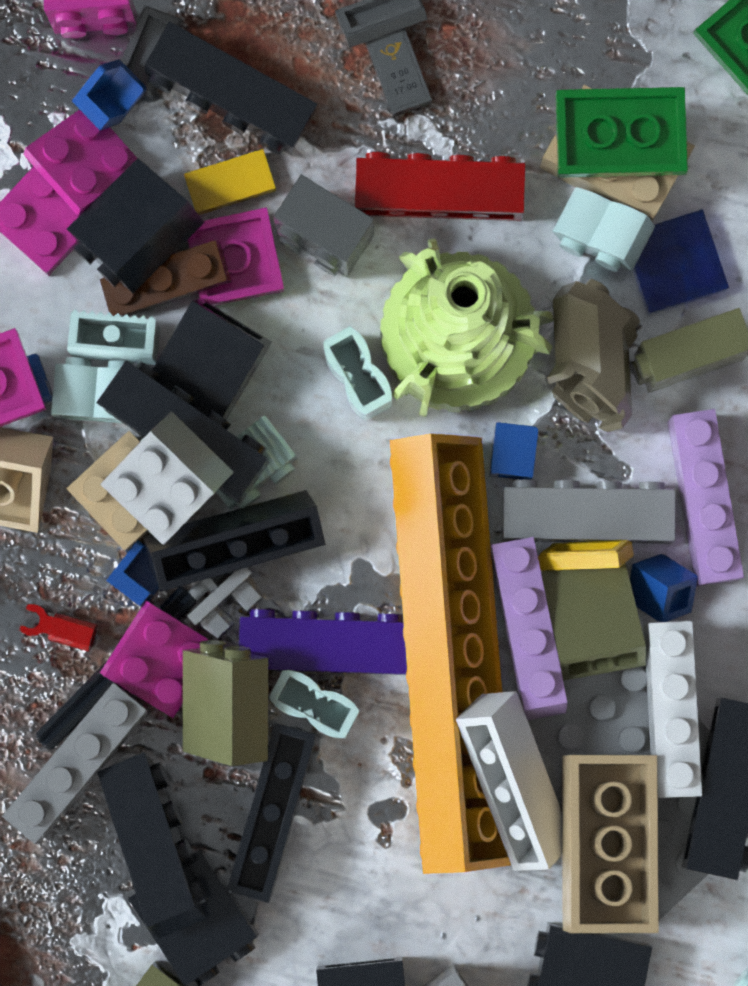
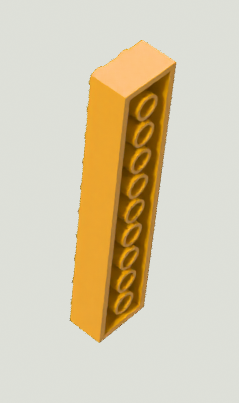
M430 433L390 440V467L394 491L393 508L397 530L396 550L399 556L400 596L402 598L404 621L403 638L407 660L406 679L409 686L410 725L412 728L414 751L413 768L417 790L416 809L419 816L420 856L422 858L423 874L470 872L511 866L455 720L481 694L502 692L482 437Z

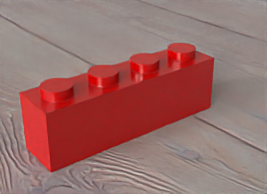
M369 152L365 154V158H356L355 208L368 216L522 221L525 163H516V158L495 156L491 158V162H477L470 155L449 156V161L432 160V155L424 153L408 154L407 159H390V154Z

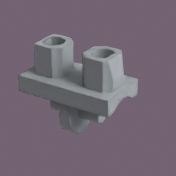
M247 567L236 570L219 587L216 583L225 574L201 580L188 591L196 600L202 597L208 590L212 592L187 615L195 626L200 627L202 625L205 630L220 639L235 625L230 617L221 609L232 596L247 612L264 598L259 587L252 580L254 574Z

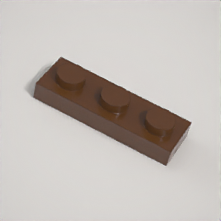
M217 240L172 254L133 294L121 283L113 287L105 278L100 279L108 311L112 316L119 313L121 317L125 314L131 316L232 282L221 243Z

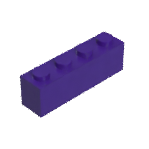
M250 609V617H240L239 646L250 647L251 654L267 657L268 670L406 675L407 672L406 647L403 638V614L381 613L377 615V621H360V613L335 612V620L318 619L317 611H292L291 619L275 618V610Z

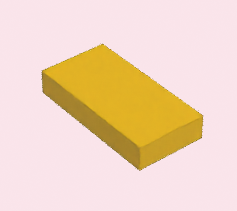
M263 149L184 174L194 209L199 215L276 191Z
M632 541L563 542L551 544L538 555L540 571L620 568L634 556Z

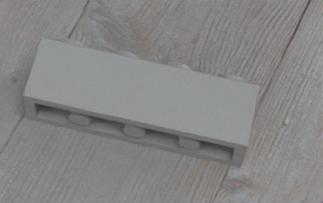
M512 480V487H504L502 491V542L534 537L535 542L629 540L637 544H671L675 541V490L665 489L664 482H639V489H622V482L599 481L597 482V488H580V481L560 480L554 481V488H537L536 480Z
M113 683L2 817L34 844L41 843L98 775L97 771L102 770L151 710L126 689Z

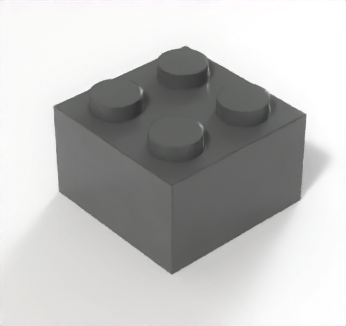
M302 174L274 215L276 231L281 236L279 242L297 254H300L302 250L308 252L316 258L314 262L316 266L334 277L338 272L348 277L374 237L373 218Z

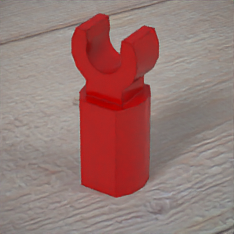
M27 604L26 610L39 615V624L34 628L20 625L19 631L32 637L46 633L50 641L90 652L96 636L97 624L58 612L52 617L49 616L47 610L42 606Z

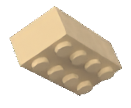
M657 755L562 756L563 931L569 933H659Z

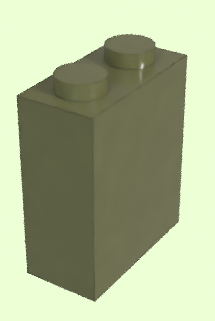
M740 308L642 341L634 353L635 360L631 361L632 371L638 385L645 384L648 393L743 361L748 355V329Z
M626 563L620 568L547 570L541 572L563 681L646 666V644Z
M218 640L201 641L200 648L183 650V752L229 766L268 761L267 657L251 654L250 647H226V642Z

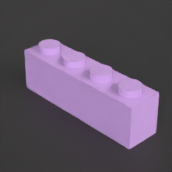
M715 409L673 415L667 423L692 570L698 576L696 587L740 580L744 578Z
M534 537L492 544V564L519 699L527 720L565 714L568 702Z

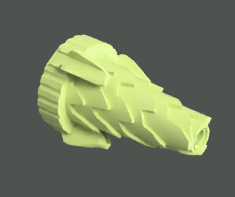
M436 239L428 240L429 248L422 250L419 254L403 252L399 256L407 271L402 275L401 281L395 283L390 291V298L385 301L380 326L383 357L387 359V368L391 375L396 377L398 384L392 396L396 401L408 394L422 402L419 415L424 417L427 416L429 407L437 410L447 409L449 412H460L461 410L470 412L479 410L484 405L490 406L498 402L501 396L508 395L514 389L516 382H520L528 368L527 365L530 364L533 354L537 355V352L550 355L552 345L539 334V326L554 321L551 312L535 311V308L531 306V297L527 290L522 288L520 280L514 273H509L504 265L497 261L492 262L488 257L480 254L470 255L468 252H456L455 254L446 252L440 254ZM459 287H469L476 293L477 301L470 307H460L453 302L452 292Z

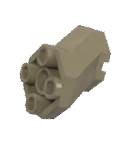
M589 279L586 284L579 281L562 286L553 298L556 365L547 376V381L549 384L556 383L552 390L553 397L577 419L589 423L592 417L602 421L598 428L606 432L622 429L632 416L629 348L638 337L636 327L640 323L639 317L632 310L622 307L609 296V290L601 282L594 279Z

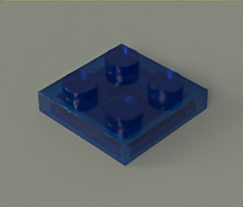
M703 209L654 224L655 228L633 268L648 316L716 295L729 289Z

